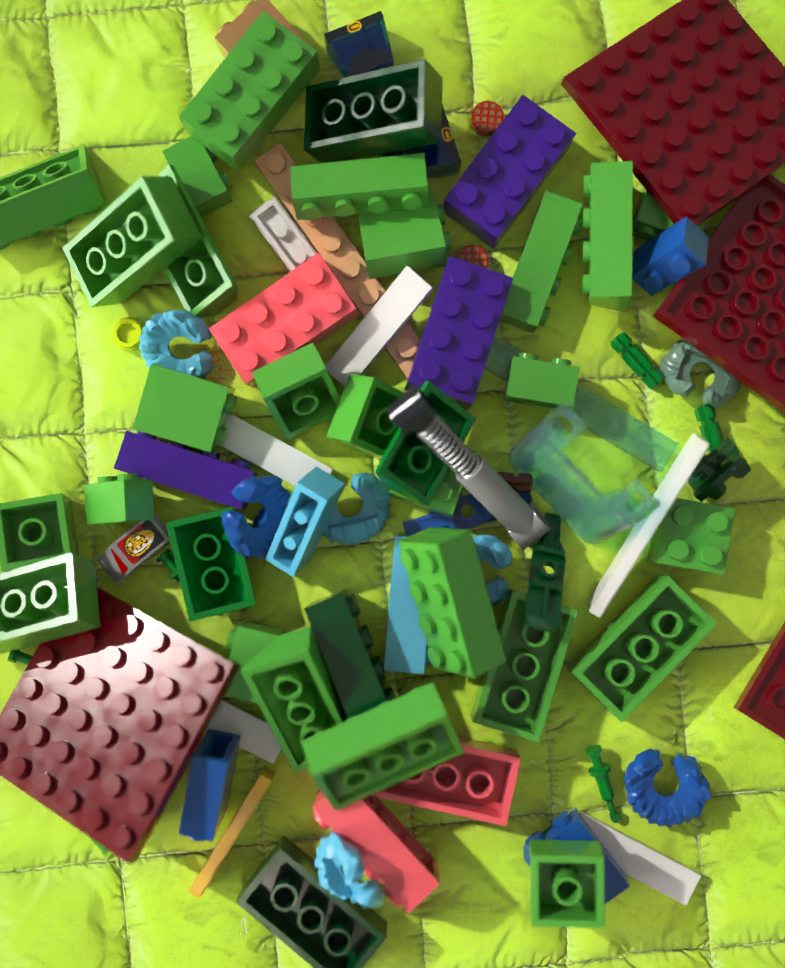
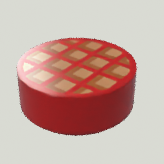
M483 101L477 104L471 116L473 130L483 137L492 136L504 120L502 108L492 101Z
M465 246L457 255V259L486 269L488 267V255L480 246Z

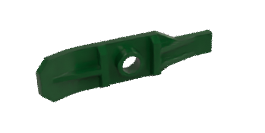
M545 513L544 516L551 530L544 534L532 549L525 621L533 629L553 632L559 629L561 625V603L566 553L560 542L562 516ZM543 566L551 567L554 573L547 574L544 572Z

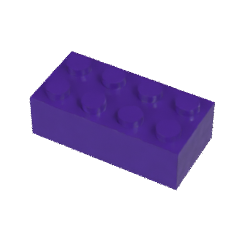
M522 95L445 197L443 203L444 214L494 249L569 150L576 133L529 98Z
M449 256L404 390L408 391L414 385L421 390L424 382L430 381L467 411L473 404L512 284V277Z

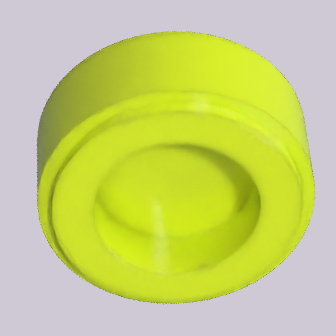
M131 317L117 320L111 329L112 341L124 351L138 350L141 343L139 336L143 334V325Z

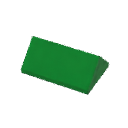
M425 381L421 391L435 406L438 412L436 414L437 417L440 418V421L444 422V425L448 426V429L452 430V433L456 434L464 442L476 418L430 381ZM398 428L376 467L375 473L383 486L428 507L449 467L448 464L444 463V460L440 459V456L436 455V452L432 451V448L428 447V444L424 443V440L422 441L420 437L414 434L408 436Z
M233 506L166 522L189 622L256 605L245 556L237 553L230 545L229 538L226 536L221 522V514L225 511H234Z

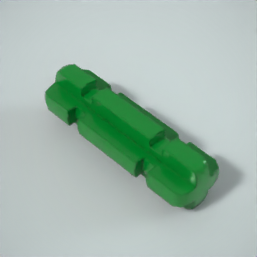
M625 332L620 333L611 341L612 348L617 353L621 352L623 354L621 358L638 377L640 375L643 377L642 381L648 388H655L663 381L664 375L658 368L654 369L652 367L653 363L637 345L633 346L631 344L633 340Z
M704 405L696 408L694 412L697 422L700 421L702 425L699 427L701 435L709 443L706 451L711 452L724 442L719 422H715L714 417H716L714 408L711 405Z

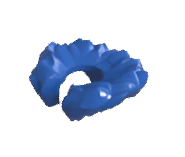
M252 476L243 480L231 491L233 497L238 501L248 503L259 502L263 506L259 510L258 515H256L252 527L248 525L245 516L239 512L225 511L221 514V522L225 534L229 538L230 545L242 556H254L262 559L268 554L288 506L289 498H291V494L281 485L282 479L279 477L265 476L257 478Z
M648 749L637 754L634 761L626 768L624 782L627 791V801L629 805H633V812L638 813L640 818L647 819L649 824L666 825L667 827H672L675 824L680 825L684 821L688 823L693 818H699L703 812L705 801L710 800L712 794L709 782L702 774V767L697 763L695 757L683 756L681 753L674 757L671 764L675 767V772L679 779V787L674 794L663 796L656 792L653 785L655 775L663 766L660 751L658 749Z

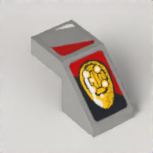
M154 513V520L138 522L114 541L97 561L118 586L126 581L141 564L159 554L170 542L167 527Z

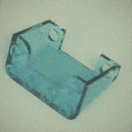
M562 402L513 446L509 456L510 463L518 473L532 475V488L583 541L593 545L600 544L646 519L661 503L637 478L623 490H611L605 495L597 489L562 452L587 428L571 409ZM557 417H565L570 421L572 428L569 435L566 434V428ZM637 493L641 495L644 501H636L631 494Z

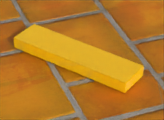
M264 767L188 891L193 896L199 898V896L203 895L272 783L275 772L269 768Z

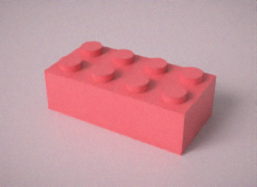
M317 253L208 329L244 384L255 387L257 383L252 374L253 371L311 343L317 345L361 314L320 253Z
M458 737L465 753L371 796L507 826L521 758L516 749Z
M320 789L317 791L312 808L315 811L313 815L316 821L326 830L331 828L333 832L340 834L346 843L350 842L352 846L357 848L364 862V873L371 880H379L386 888L385 894L396 907L402 905L410 913L440 884L437 861L379 798L370 795L335 811Z

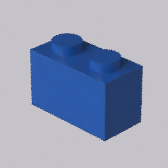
M686 216L634 250L632 279L651 296L657 294L706 264L709 237Z

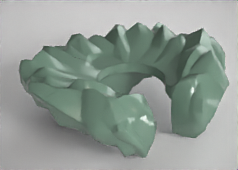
M683 339L682 342L676 341L672 350H669L667 355L663 356L660 363V370L665 376L666 384L670 390L683 398L687 397L695 388V384L692 383L690 378L691 368L697 363H706L713 369L715 377L713 383L702 392L703 405H711L715 410L726 406L727 402L740 391L742 387L740 380Z

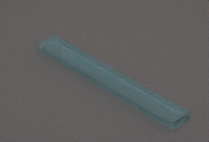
M495 335L484 369L506 381L509 361L513 356L518 357L519 353L524 352ZM577 384L573 408L568 411L553 409L658 472L663 471L678 445L674 440Z

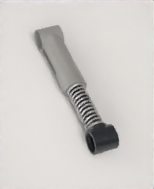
M412 386L387 408L391 419L406 435L411 436L414 434L420 437L422 441L424 440L425 444H428L429 448H432L433 452H436L437 456H440L441 460H444L445 464H448L449 468H452V471L456 474V479L506 528L510 536L522 549H527L551 530L549 523L534 505L528 504L481 455H475L456 434L452 433V430L448 429V426L444 425L443 421H440V418L436 415L438 412L435 406L417 386Z

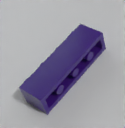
M126 430L113 469L126 473H137L138 477L231 507L233 506L240 510H246L248 502L236 500L231 491L243 480L252 476L257 477L258 473L250 470V463L232 458L231 464L220 461V454L216 452L200 450L198 454L187 450V445L171 440L167 444L156 440L157 436L142 431H137L136 434Z

